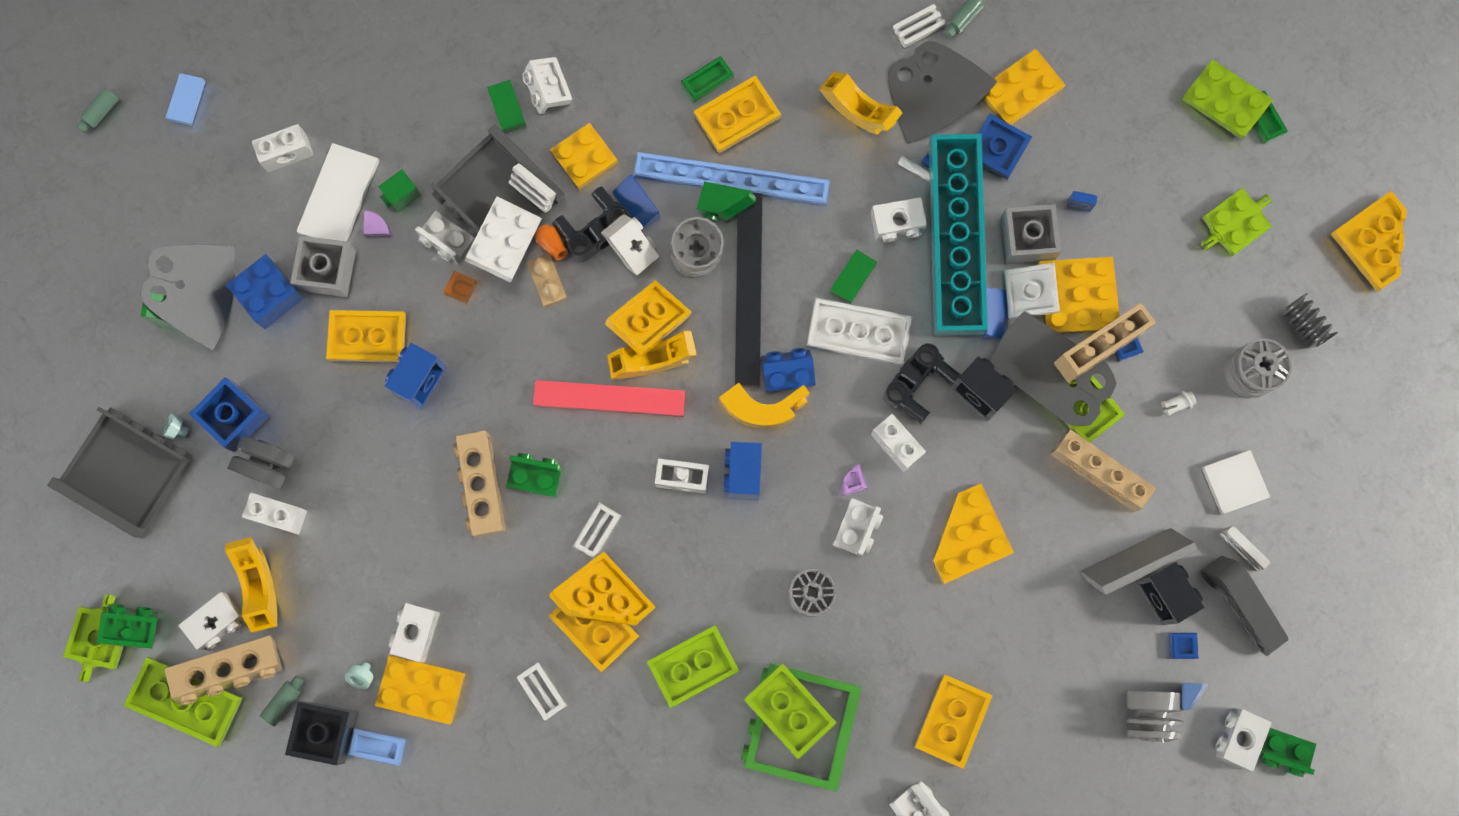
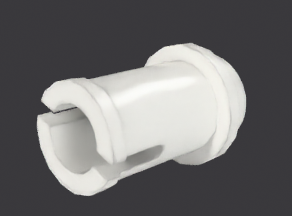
M1184 390L1180 395L1162 401L1161 405L1166 407L1163 410L1164 413L1170 416L1186 408L1192 409L1193 405H1196V398L1192 391L1186 392Z

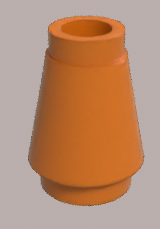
M545 224L536 230L534 237L537 245L556 260H561L567 255L568 250L555 227Z

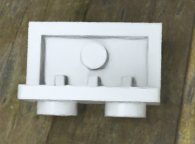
M922 781L910 785L889 804L897 816H949L948 811L934 798L932 790Z

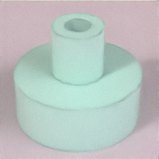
M172 413L163 425L161 436L173 440L176 435L185 437L189 429L182 426V417Z
M362 662L361 665H352L345 675V680L356 689H368L374 678L373 674L369 671L371 665L367 662Z

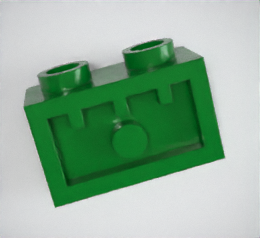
M525 453L510 456L511 466L506 488L554 498L557 497L563 470L560 465H557V460L543 458L542 461L532 460L533 456Z
M109 604V607H102L96 643L152 649L158 620L157 612H153V609L149 607H137L136 610L125 609L126 606L121 604Z
M1270 728L1259 758L1263 759L1262 764L1276 769L1281 765L1288 768L1287 773L1304 778V774L1314 775L1315 770L1310 767L1317 744Z

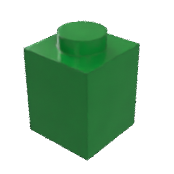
M402 169L378 186L383 193L379 197L388 208L393 206L397 212L421 196L417 187Z

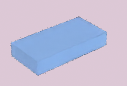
M179 73L166 115L168 121L192 126L206 82L203 78Z
M353 729L348 755L400 765L406 739Z

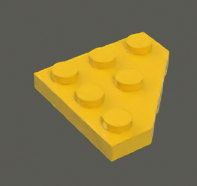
M1392 191L1331 233L1332 237L1377 292L1401 276L1400 256L1404 246L1405 233H1403V224L1406 219L1407 209Z
M981 483L956 495L953 508L941 536V541L933 558V563L943 584L1014 553Z
M604 551L555 588L549 595L566 615L629 625H637L656 608Z

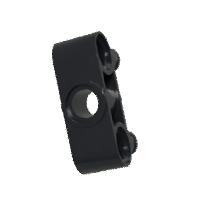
M602 186L595 189L591 195L603 210V214L591 220L580 231H575L563 215L557 217L552 222V225L564 239L563 243L566 249L577 262L589 260L599 251L610 245L601 232L614 222L613 219L616 216L625 214L630 217L628 209L622 206L621 203L615 202ZM578 244L586 246L583 252L578 253L574 251L575 246Z
M923 344L905 362L888 385L883 397L884 402L891 408L901 412L904 410L922 424L930 412L917 403L911 394L918 389L929 375V372L932 374L936 373L951 386L961 374L943 361L945 358L942 357V354L939 353L935 345ZM921 353H930L932 355L933 361H923L921 358ZM890 391H900L902 394V399H892L890 397Z

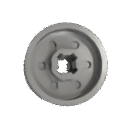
M809 568L799 572L791 581L788 589V598L791 606L796 612L806 617H816L827 612L833 606L837 595L836 585L832 577L825 571L817 568ZM808 589H815L817 591L816 596H808Z

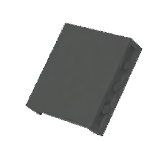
M496 124L488 130L489 135L437 184L434 182L430 184L434 191L432 196L441 205L445 202L451 208L449 213L458 222L463 220L469 226L467 231L474 238H476L496 196L542 218L540 223L565 200V193ZM518 163L556 193L552 207L548 212L544 213L508 183L511 179V173H513L512 169Z
M98 407L97 411L102 413L101 417L61 478L52 477L47 486L127 534L142 539L192 460L185 456L187 451L173 444L172 447L164 444L166 439L154 432L150 435L143 432L145 427L131 419L128 423L123 420L124 414L111 407L108 411Z

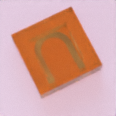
M453 271L443 293L467 304L478 282Z

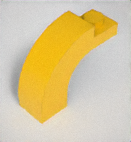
M833 71L819 88L829 103L843 116L858 127L876 135L882 130L888 131L892 128L902 114L898 106L879 103L868 97L858 88L848 73Z
M682 331L667 340L659 342L643 357L631 347L619 348L606 356L611 378L625 379L650 375L679 367L688 363V359L697 354L691 331Z
M738 383L719 397V403L737 422L750 428L767 430L779 428L794 421L796 415L792 409L794 408L798 411L808 403L806 399L809 397L810 392L803 385L778 403L761 404L753 400Z
M251 537L225 543V552L240 581L243 596L242 617L249 630L253 633L276 627V594L271 572L262 549H257Z

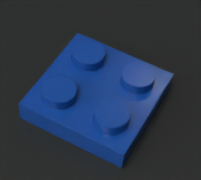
M989 114L978 134H982L983 167L1008 180L1032 136Z

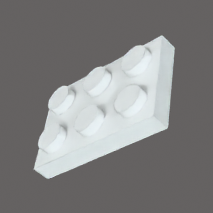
M496 196L465 261L511 283L542 218Z

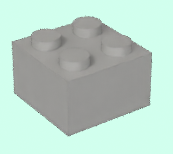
M1056 204L1010 207L1004 210L1001 216L1006 264L1056 260L1061 253Z
M299 235L290 284L301 292L348 297L356 250L346 241Z

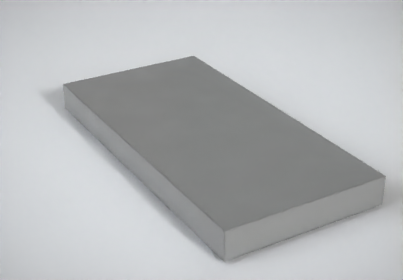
M1170 528L1082 570L1081 573L1087 582L1107 595L1196 552L1197 547L1194 541Z

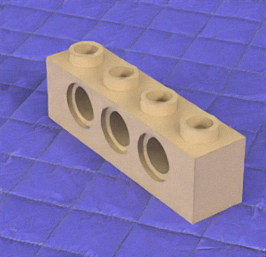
M1140 303L1065 352L1054 362V365L1069 384L1144 334L1156 324V321L1144 305Z
M1071 429L1063 434L1050 453L1051 456L1133 512L1143 509L1156 490V487Z
M485 430L456 436L457 443L453 444L456 459H460L461 468L457 469L459 482L464 484L465 493H461L463 507L468 508L469 518H465L467 532L472 533V536L475 538L506 533L490 434ZM474 454L480 455L479 464L470 466L469 458ZM477 479H483L485 482L483 489L480 491L473 490V483ZM483 503L488 504V513L484 516H478V506Z
M271 635L165 668L171 699L177 704L181 703V705L192 704L197 701V698L205 695L209 697L222 694L224 689L233 686L234 688L247 686L251 680L257 678H272L276 676V672L282 671L276 643ZM257 659V663L253 668H245L248 660ZM231 667V671L227 676L219 677L221 669ZM199 675H204L203 682L198 686H193V680Z

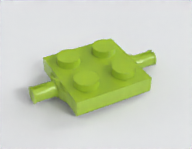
M1243 187L1201 217L1211 233L1208 238L1201 242V246L1206 245L1203 248L1209 250V248L1218 243L1226 249L1230 256L1238 253L1273 227L1262 212L1264 207L1272 203L1271 198L1266 200L1270 196L1265 194L1255 202Z
M105 594L101 609L78 607L63 657L76 660L79 664L83 665L79 681L89 683L94 667L117 669L124 646L96 643L102 607H109V604H114L116 598L114 595Z

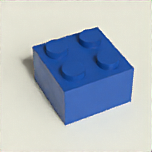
M266 254L226 284L252 319L264 329L304 299L299 291L290 284V280L277 264Z
M410 343L408 347H404L398 357L400 361L395 369H391L388 372L384 386L395 396L421 410L447 367L437 356Z
M226 377L189 413L215 440L232 452L237 450V445L242 435L250 437L270 417L235 382Z
M731 442V449L725 448V467L730 468L729 474H724L723 489L724 493H728V499L759 501L762 443Z

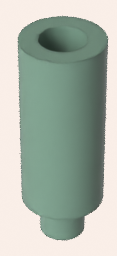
M966 0L946 23L947 29L944 31V34L948 38H951L954 34L959 35L984 7L983 1Z
M104 88L79 116L82 120L78 123L77 127L84 133L90 126L95 128L120 99L107 88Z
M295 675L291 682L286 681L260 714V717L268 724L276 726L302 692L299 687L303 684L304 680Z

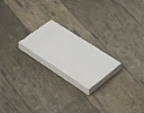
M332 143L296 232L308 237L347 242L379 164V159Z
M815 298L806 347L903 366L913 316Z

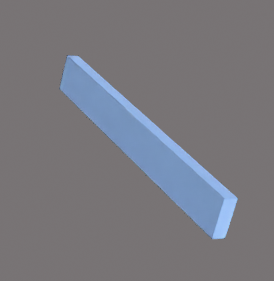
M637 152L634 178L703 187L704 181L750 190L752 193L762 194L763 197L824 206L827 203L830 180L643 152Z

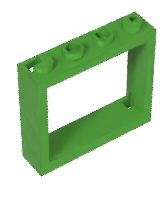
M770 663L769 668L763 667L760 683L779 666ZM788 668L797 679L847 692L827 780L754 761L764 723L758 715L756 720L750 719L747 734L752 736L749 746L744 744L741 760L745 761V768L837 792L862 687Z

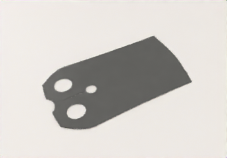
M1025 311L1004 334L990 360L995 366L994 370L1009 377L1014 385L1043 405L1060 420L1070 425H1091L1101 413V402L1105 399H1110L1117 385L1112 370L1103 360L1076 378V387H1070L1054 365V362L1077 344ZM1093 374L1104 376L1106 384L1103 388L1096 389L1091 385L1090 379ZM1080 400L1087 403L1089 411L1086 415L1079 416L1074 412L1073 405L1076 401Z

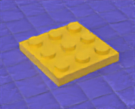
M1113 257L1038 262V265L1054 263L1056 270L1060 313L1043 315L1045 325L1059 334L1090 333L1099 331L1120 317Z

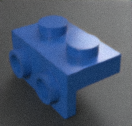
M795 348L787 353L772 351L768 352L766 356H761L766 392L800 388L803 385L805 387L816 385L813 357L810 350Z

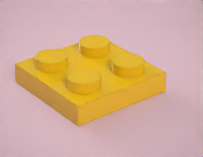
M590 123L550 149L553 157L578 190L618 164L617 158Z

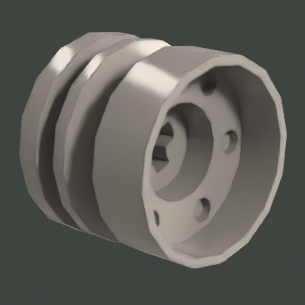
M687 218L678 224L673 232L670 247V257L675 268L685 276L694 278L706 276L714 271L720 261L723 250L722 232L715 223L707 218ZM693 246L698 247V255L694 254V251L692 250Z
M1267 338L1256 339L1238 349L1229 357L1224 369L1225 379L1230 388L1238 395L1246 398H1259L1284 385L1290 377L1292 363L1286 348L1280 343Z
M1127 691V708L1139 711V717L1127 718V723L1139 724V729H1127V736L1149 742H1170L1184 739V732L1172 731V725H1184V721L1172 718L1173 712L1184 711L1182 709V693Z

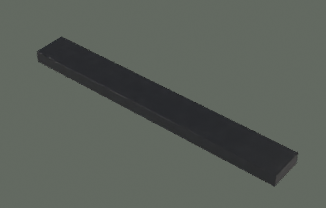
M753 193L756 197V202L738 213L735 385L740 383L742 387H760L762 194Z

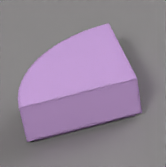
M364 211L365 237L390 236L389 227L381 216L371 211Z
M860 464L852 467L845 475L842 483L843 496L868 488Z

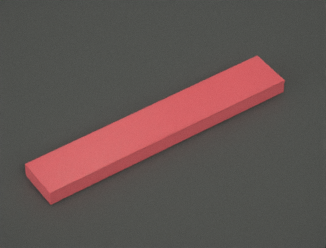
M535 380L533 405L537 407L684 417L685 391Z

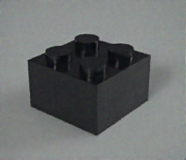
M978 356L951 386V389L986 420H989L1017 389L1013 387L1014 383L1009 377L1001 376L994 370L995 366L992 362Z
M1173 562L1136 580L1162 625L1178 624L1205 608L1202 604L1203 598L1196 588H1192L1187 580L1189 578L1187 571L1182 565H1178L1177 562Z
M308 701L298 702L285 755L336 766L345 764L357 711Z

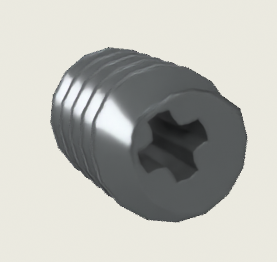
M1305 293L1288 305L1282 315L1284 317L1293 316L1289 324H1299L1295 329L1296 333L1305 331L1301 339L1302 341L1311 339L1307 346L1310 349L1325 343L1338 332L1329 334L1333 325H1322L1327 319L1326 316L1316 317L1320 309H1310L1314 301L1304 302L1308 295Z

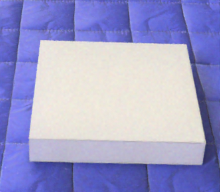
M1054 263L1004 270L1010 320L1017 319L1024 311L1033 317L1060 313Z
M1251 450L1201 468L1221 515L1270 498Z

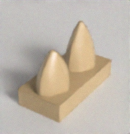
M549 253L526 261L544 308L568 300Z

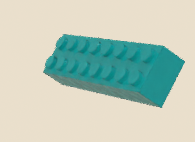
M982 134L931 135L928 145L934 336L984 335L988 331Z

